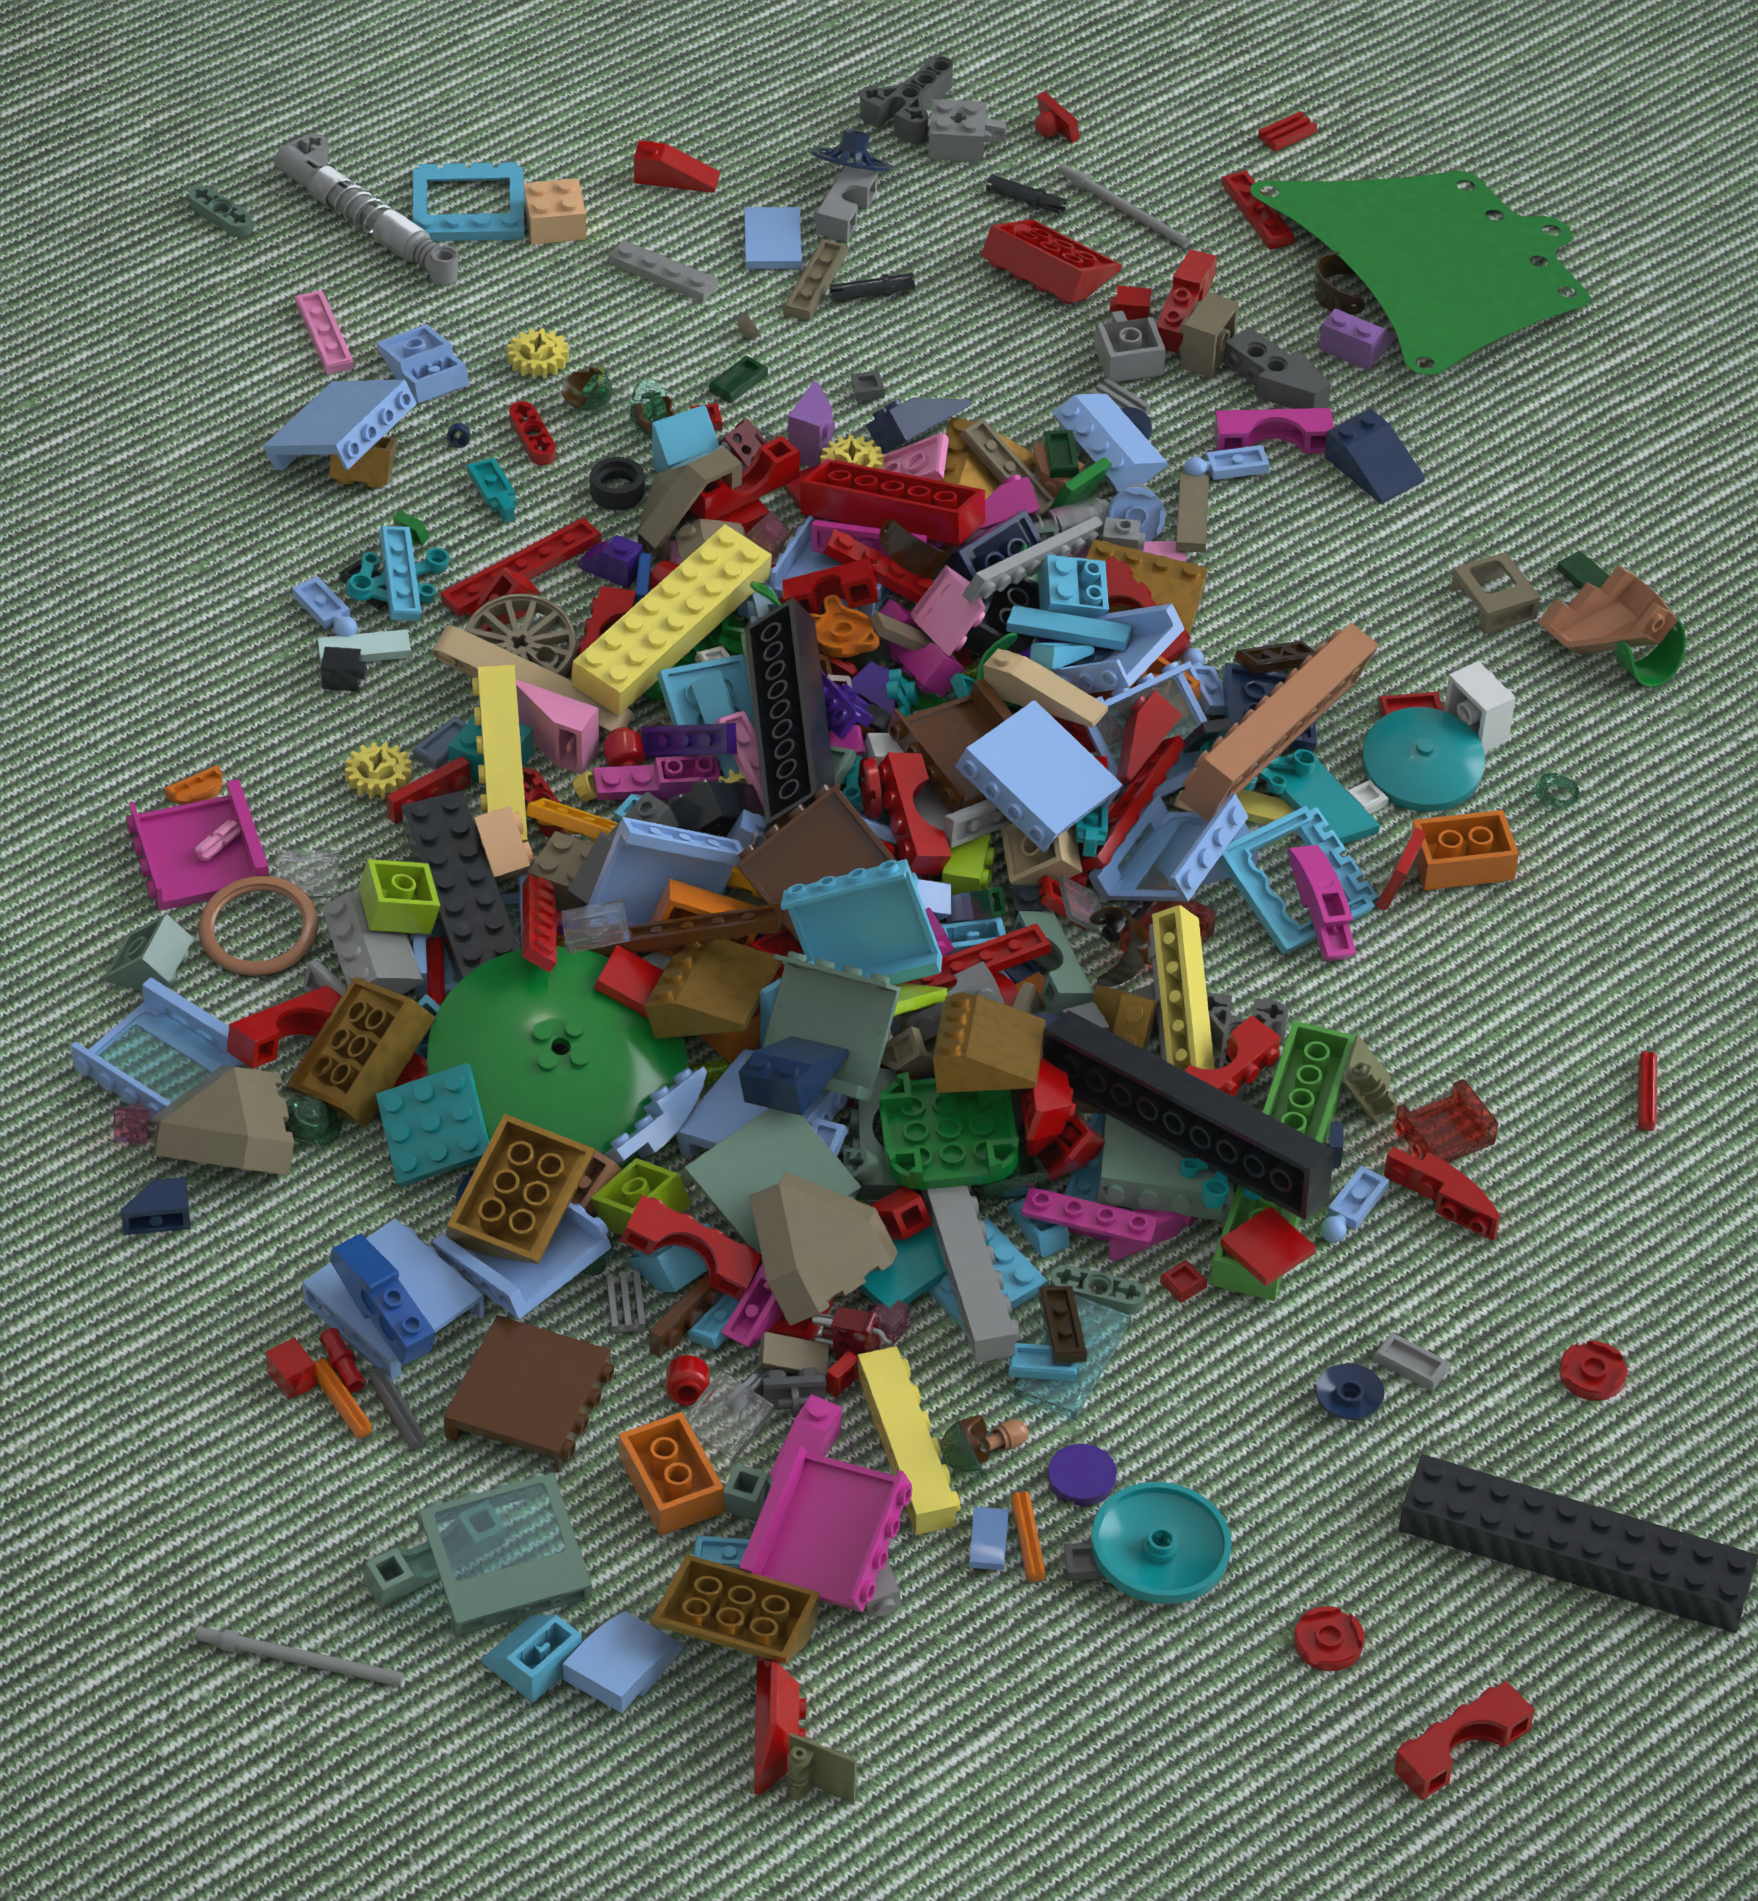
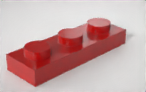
M461 756L387 795L388 818L394 824H397L403 820V804L463 790L471 784L470 762L464 756Z

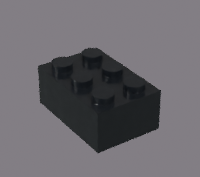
M1024 577L1017 584H1009L1001 592L997 590L988 598H981L986 608L984 610L985 616L977 627L972 626L965 635L967 639L963 646L983 656L996 641L1012 633L1007 631V621L1013 606L1040 610L1039 584L1028 577ZM1016 633L1018 638L1008 647L1007 651L1019 655L1031 646L1035 636Z
M709 779L701 780L692 786V791L689 793L674 796L667 801L679 824L677 828L727 838L729 831L744 809L765 818L764 808L753 784H740L739 781L726 783L724 780L711 782Z

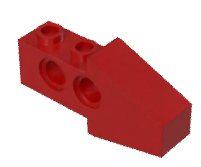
M1190 249L1173 275V285L1156 324L1166 351L1179 354V347L1183 341V334L1180 332L1181 325L1186 317L1189 318L1197 301H1202L1209 292L1217 270L1216 255Z

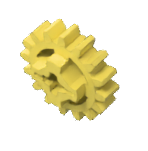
M531 328L529 329V334L519 332V338L512 337L511 344L507 345L508 364L512 365L513 371L521 370V376L523 377L529 373L532 379H535L537 375H542L545 379L547 378V373L557 375L558 369L564 370L565 363L569 362L568 342H564V336L562 335L556 337L554 330L545 333L544 328L536 332Z
M849 435L846 440L839 436L837 443L833 441L828 442V448H823L822 456H820L821 463L828 458L878 469L884 467V454H881V447H875L874 440L865 442L864 436L859 437L858 440L854 439L853 435Z
M375 742L371 743V748L361 745L360 753L352 751L350 753L351 759H346L345 779L349 781V788H357L359 796L365 792L369 793V799H373L375 794H380V797L385 799L386 793H393L397 788L400 789L406 786V782L412 780V762L408 759V753L406 751L400 753L398 745L388 748V742H384L382 747H377Z

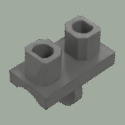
M815 1367L803 1368L799 1371V1376L786 1377L785 1372L781 1369L769 1370L767 1377L763 1378L764 1410L792 1409V1417L796 1418L800 1408H803L811 1394L825 1400L824 1374L819 1375Z

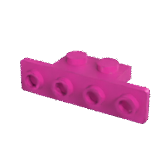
M1034 1187L1029 1188L1022 1207V1216L1068 1227V1232L1109 1242L1110 1238H1115L1144 1246H1150L1158 1222V1218Z

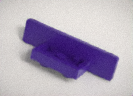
M821 670L828 726L841 739L847 736L856 722L868 727L874 719L867 710L868 703L858 697L859 693L846 683L839 686L831 681Z

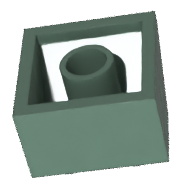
M164 914L128 933L104 979L109 983L143 991L142 984L151 977L168 987L177 977L176 970L178 966L188 957L189 951L187 949L193 937L168 914Z

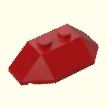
M1042 1057L1036 1088L1020 1089L1027 1155L1033 1157L1063 1133L1066 1121H1072L1076 1104L1072 1102L1073 1088L1069 1087L1068 1074Z
M1075 1111L1072 1121H1066L1063 1133L1034 1157L1027 1155L1025 1141L1024 1155L1045 1178L1051 1181L1085 1167L1090 1160L1098 1156L1102 1145L1106 1141Z
M757 1656L754 1794H762L788 1773L790 1733L806 1737V1728H799V1720H806V1698H799V1683L778 1662Z

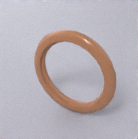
M270 876L247 877L221 888L211 897L203 909L199 921V939L210 959L225 970L246 976L271 975L296 964L307 954L315 941L318 931V914L314 903L308 895L295 884ZM254 891L276 892L288 897L299 908L303 920L301 935L296 944L280 956L264 961L240 960L230 956L218 944L214 934L215 920L222 907L230 900Z

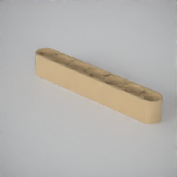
M446 625L432 650V655L436 659L474 678H478V667L515 665L516 680L597 707L599 736L605 739L612 730L627 727L633 716L629 708L617 716L571 685V680L452 625Z

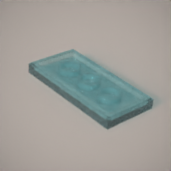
M1074 1294L1087 1350V1362L1078 1363L1077 1381L1020 1378L1014 1388V1396L1076 1420L1130 1326L1131 1316ZM1046 1334L1040 1345H1049Z

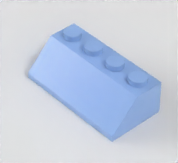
M1107 393L1074 395L1052 411L1062 430H1073L1075 446L1091 464L1105 457L1112 463L1104 479L1116 493L1132 484L1146 483L1169 466L1167 461Z

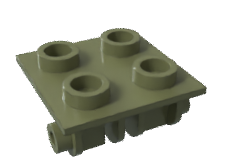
M1356 1035L1342 1083L1345 1089L1358 1102L1362 1111L1377 1125L1381 1114L1387 1113L1391 1115L1397 1111V1099L1388 1091L1391 1076L1360 1036Z
M790 1733L788 1755L789 1795L796 1800H801L809 1794L812 1787H816L854 1803L856 1796L857 1760L851 1758L843 1751H834L819 1745L809 1737H800Z

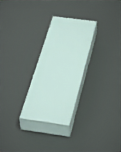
M408 629L354 634L349 637L331 636L318 638L320 663H322L325 646L361 649L362 661L365 662L411 658Z

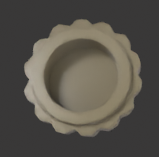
M743 314L737 322L739 332L747 335V340L759 337V333H761L748 315Z

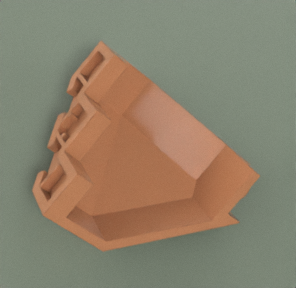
M1618 565L1601 588L1586 582L1569 605L1555 599L1537 623L1566 648L1581 655L1615 650L1616 644L1620 641L1626 642L1630 648L1659 644L1678 619L1655 591L1631 571Z

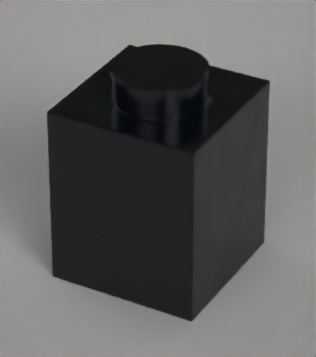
M325 646L320 667L322 689L358 692L360 680H365L367 675V662L362 661L361 649Z

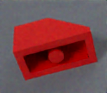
M502 567L469 615L472 617L481 606L501 596L510 594L539 596L541 592L525 575ZM527 610L514 611L516 619L523 617ZM506 612L495 616L504 625L509 623ZM487 624L481 626L484 631H493Z

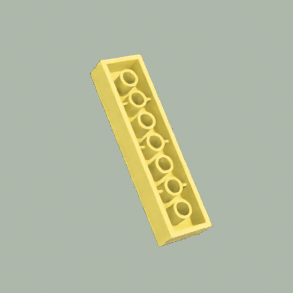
M726 524L723 525L573 661L571 685L619 716L658 680L656 674L660 670L672 668L755 592L750 587L752 581L763 584L769 579L772 554Z

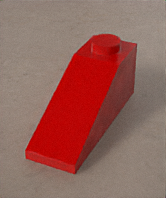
M638 141L634 155V183L711 193L716 192L720 171L666 143Z
M1153 691L1146 697L1141 694L1130 706L1133 712L1126 720L1116 776L1123 786L1134 778L1182 716L1177 709L1156 691Z

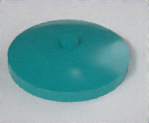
M1411 707L1389 713L1373 725L1364 742L1362 766L1367 780H1371L1389 798V802L1413 811L1436 812L1453 808L1474 794L1483 777L1485 753L1479 737L1470 726L1458 717L1438 709Z
M1166 1482L1134 1484L1113 1494L1098 1510L1091 1533L1092 1555L1104 1577L1125 1594L1142 1601L1158 1604L1187 1602L1209 1592L1225 1574L1232 1546L1231 1534L1226 1520L1208 1499L1189 1488Z

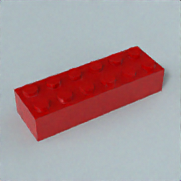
M828 458L800 481L801 513L812 515L815 519H831L842 524H856L881 529L885 521L891 518L908 532L927 535V541L944 542L947 546H959L985 523V490Z

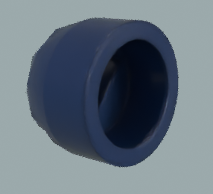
M461 422L451 425L447 432L448 443L455 448L467 446L471 436L469 427ZM461 431L459 437L456 438L454 436L456 432Z

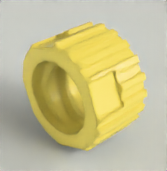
M586 771L573 779L574 789L582 801L588 802L596 798L591 772Z

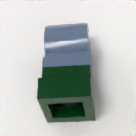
M1001 886L951 895V915L945 918L946 923L967 919L969 921L992 918L1005 914Z

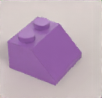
M1334 309L1321 325L1319 350L1369 370L1395 340L1396 335L1370 322Z
M813 381L788 415V441L800 451V463L810 467L821 464L820 456H822V449L828 448V442L832 441V434L835 429V422L832 421V407L820 384Z

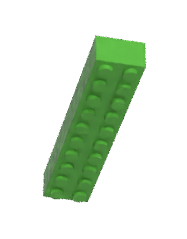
M1293 1020L1263 1113L1325 1145L1330 1132V1124L1334 1120L1344 1089V1084L1342 1083L1356 1035ZM1238 1185L1213 1258L1210 1285L1275 1301L1283 1275L1265 1287L1220 1246L1221 1238L1269 1206L1276 1210L1297 1230L1302 1218L1263 1197L1257 1200L1246 1198L1242 1194L1243 1187Z

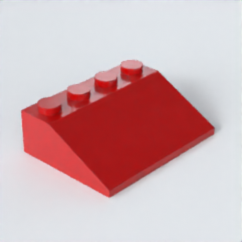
M1034 219L991 225L981 253V257L989 260L991 266L998 269H1007L1012 272L1011 275L1014 278L1022 281L1028 280L1034 283V288L1037 290L1051 292L1057 295V300L1066 304L1085 300L1122 268V264Z

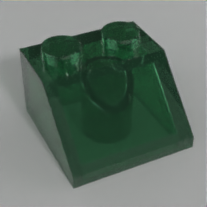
M1026 1142L1019 1144L1018 1165L1011 1175L1001 1181L971 1185L981 1207L987 1205L995 1206L1005 1200L1026 1197L1031 1187L1044 1190L1049 1177L1038 1155L1036 1154L1034 1157L1027 1155Z

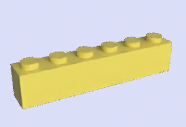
M515 665L478 667V678H472L473 696H479L480 707H474L475 725H481L482 736H476L477 754H483L484 765H478L479 784L485 783L486 794H480L481 813H489L511 806L513 813L519 812L524 827L523 834H520L522 842L525 843L528 842Z
M1181 905L1152 914L1167 1062L1182 1070H1185L1189 1065L1201 1069H1215L1199 918Z
M897 1346L858 1354L857 1377L893 1475L896 1476L898 1470L904 1471L912 1484V1497L905 1508L915 1535L955 1527L956 1512L961 1510L959 1496L956 1491L951 1492L949 1487L951 1482L950 1473L947 1465H941L939 1443L936 1437L931 1438L929 1416L926 1410L921 1411L919 1389L916 1384L911 1385L909 1380L911 1378V1371L907 1358H901Z

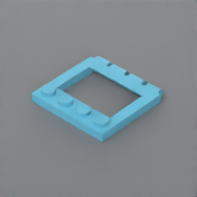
M518 162L498 163V167H493V163H471V168H466V163L443 164V168H438V164H419V169H413V223L423 228L433 241L525 239L523 167H518ZM510 180L509 213L427 214V182Z
M1304 806L1230 842L1218 859L1282 955L1317 939L1314 925L1310 921L1300 926L1297 920L1291 919L1285 910L1287 906L1280 895L1274 894L1268 885L1269 879L1263 870L1257 869L1251 860L1252 852L1297 831L1306 846L1318 845L1330 861L1344 890L1353 920L1371 912L1375 907L1373 903L1379 899V896L1368 880L1361 883L1358 882L1364 875L1350 855L1341 857L1347 850L1333 830L1324 832L1330 825L1317 807L1309 810L1307 806Z

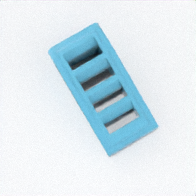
M1076 643L1031 644L1030 659L1049 670H1055L1094 654L1095 648Z
M1026 1198L1006 1206L1009 1215L1033 1248L1042 1257L1049 1256L1070 1245L1068 1227L1022 1216V1207Z

